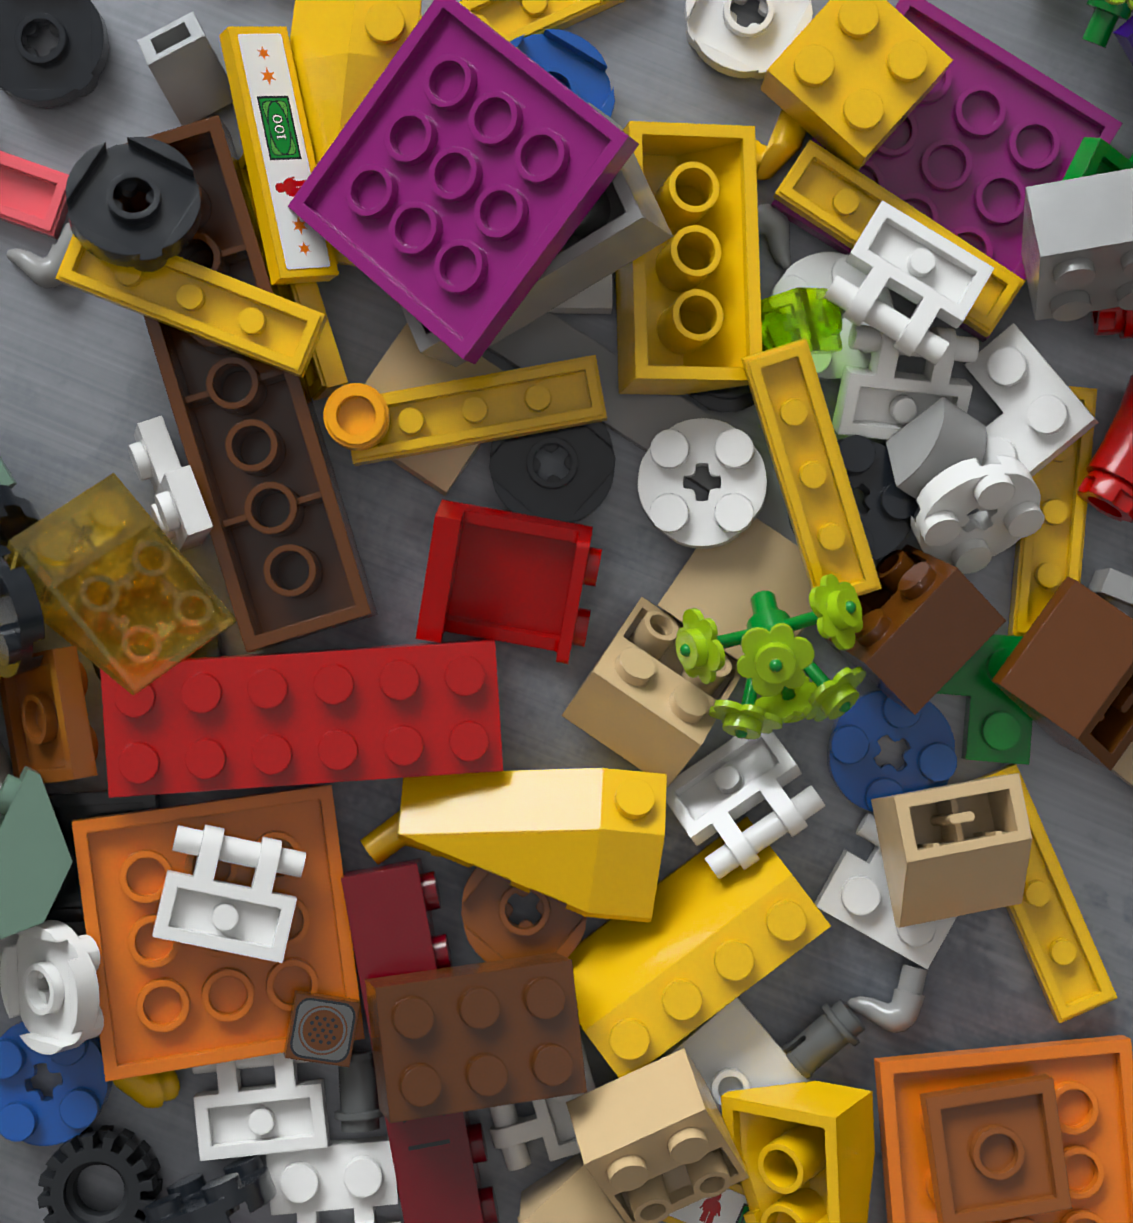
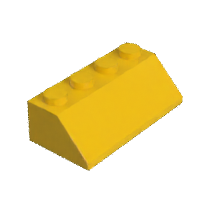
M629 121L623 131L639 143L634 151V155L673 237L615 271L619 394L685 395L749 385L741 358L762 352L755 126Z
M747 816L736 823L741 832L753 825ZM719 836L657 883L653 915L650 922L609 919L580 941L576 949L568 957L572 960L579 1025L618 1078L653 1062L831 927L770 845L757 853L760 860L744 870L740 865L721 879H718L705 860V857L726 844L722 837Z

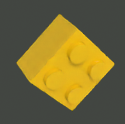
M830 0L767 69L760 90L830 153L859 171L941 80L953 59L887 0Z

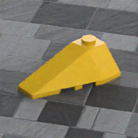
M608 768L514 770L407 777L402 779L397 838L465 867L477 866L511 881L509 885L530 893L532 889L566 903V909L585 917L650 922L653 915L665 838L667 774Z
M808 1081L727 1091L721 1095L723 1121L749 1178L740 1182L750 1210L743 1215L746 1223H867L875 1156L873 1091L820 1081Z

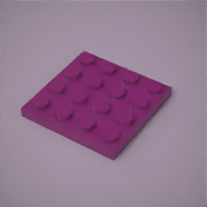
M434 0L288 207L465 361L476 364L630 158L639 143L457 0Z
M899 0L895 8L953 61L941 80L860 168L859 172L1025 280L1026 275L1021 256L1025 188L1062 181L1083 137L1102 138L1110 144L1123 123L928 1ZM814 137L812 138L813 142L826 149ZM776 199L772 202L771 206L783 213L790 222L833 249L846 255L852 251V249ZM963 322L959 326L982 342L990 337V335L984 337Z

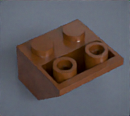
M906 544L901 550L888 554L877 565L876 572L882 589L858 596L862 607L863 628L860 632L855 633L856 639L853 648L842 651L835 647L831 638L825 640L855 668L862 667L866 671V677L891 700L916 715L1006 620L957 567Z
M1067 576L991 681L1059 745L1111 771L1133 741V619L1077 580Z

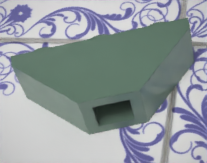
M27 766L24 767L19 778L8 774L0 788V814H2L0 817V940L44 923L73 862L41 775L36 770Z

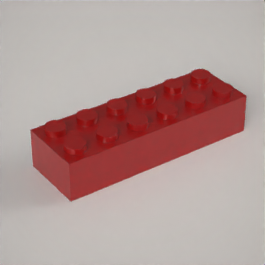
M493 639L121 662L100 666L109 798L503 771L496 645Z

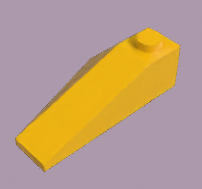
M295 0L290 45L316 165L422 18V0ZM333 247L337 264L355 266Z

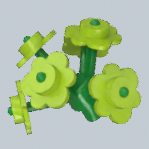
M833 574L823 576L820 586L814 587L810 591L809 603L812 612L791 618L785 611L778 609L773 592L760 591L755 593L750 599L753 616L748 620L746 630L718 636L717 626L713 619H704L703 614L697 608L687 609L684 612L683 627L677 631L676 652L680 663L689 677H699L704 684L713 683L716 679V671L723 669L725 665L724 649L737 645L742 646L744 655L737 661V671L747 680L741 704L720 699L716 700L714 706H711L709 709V715L722 720L723 731L740 739H759L761 733L770 734L773 732V729H781L783 723H794L804 718L807 720L814 719L816 722L823 721L827 717L833 720L848 712L859 698V692L855 688L866 677V671L862 667H856L852 670L846 667L830 680L813 661L815 655L811 642L806 638L795 637L794 635L796 630L817 625L819 634L825 639L831 638L833 644L839 650L845 651L853 648L856 639L855 633L860 632L863 628L861 603L855 588L848 582L839 583ZM757 694L761 695L762 697L757 699Z

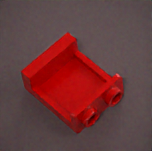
M442 499L434 518L415 639L441 643L446 631L557 652L556 662L568 664L572 645L585 647L591 609L579 607L582 586L596 587L602 549L590 547L593 526Z

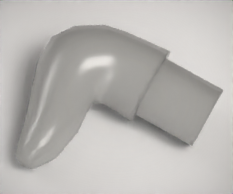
M770 203L758 204L759 235H765L774 261L782 269H788L791 266L789 220L783 213L773 208Z
M70 223L65 224L57 243L52 244L46 257L42 258L33 252L16 248L8 250L7 258L19 267L35 284L43 288H56L63 283H60L55 278L73 235Z
M903 964L898 987L894 988L893 998L890 1003L859 996L850 998L847 1004L850 1009L866 1017L885 1031L892 1033L904 1032L914 1025L920 1014L925 996L922 994L928 970Z

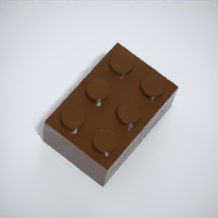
M553 952L365 979L379 1110L390 1123L587 1092L571 959Z

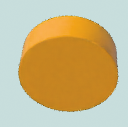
M350 383L339 387L330 395L324 407L323 419L329 435L337 444L349 450L362 451L374 447L385 437L390 425V412L385 399L376 389L362 383Z

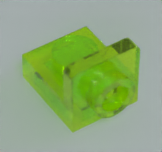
M796 287L762 299V351L803 338L807 339L811 355L831 354L841 351L843 348L840 337L842 317L838 306L823 298L828 289Z

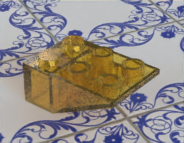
M112 473L8 541L7 548L12 553L5 555L4 560L11 570L22 566L25 568L36 590L44 623L72 646H77L79 652L133 696L236 623V618L115 473Z

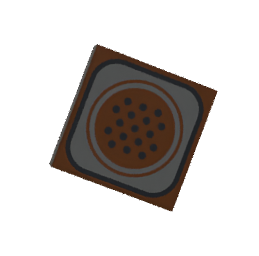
M295 990L284 1057L349 1067L360 1001Z

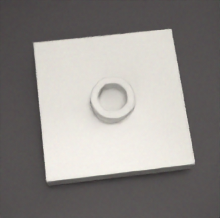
M738 997L680 1040L661 1057L664 1058L684 1048L706 1082L721 1116V1095L727 1091L810 1081L802 1076L793 1066L781 1046Z

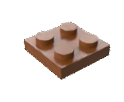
M77 646L33 653L32 657L43 655L42 663L37 669L9 678L1 676L0 695L14 777L19 778L25 766L36 770L41 775L43 783L97 776L95 760L98 756V739L94 729L89 725L85 701L88 678L83 664L79 661Z
M1047 1074L920 1094L938 1223H988L1072 1209L1054 1080Z

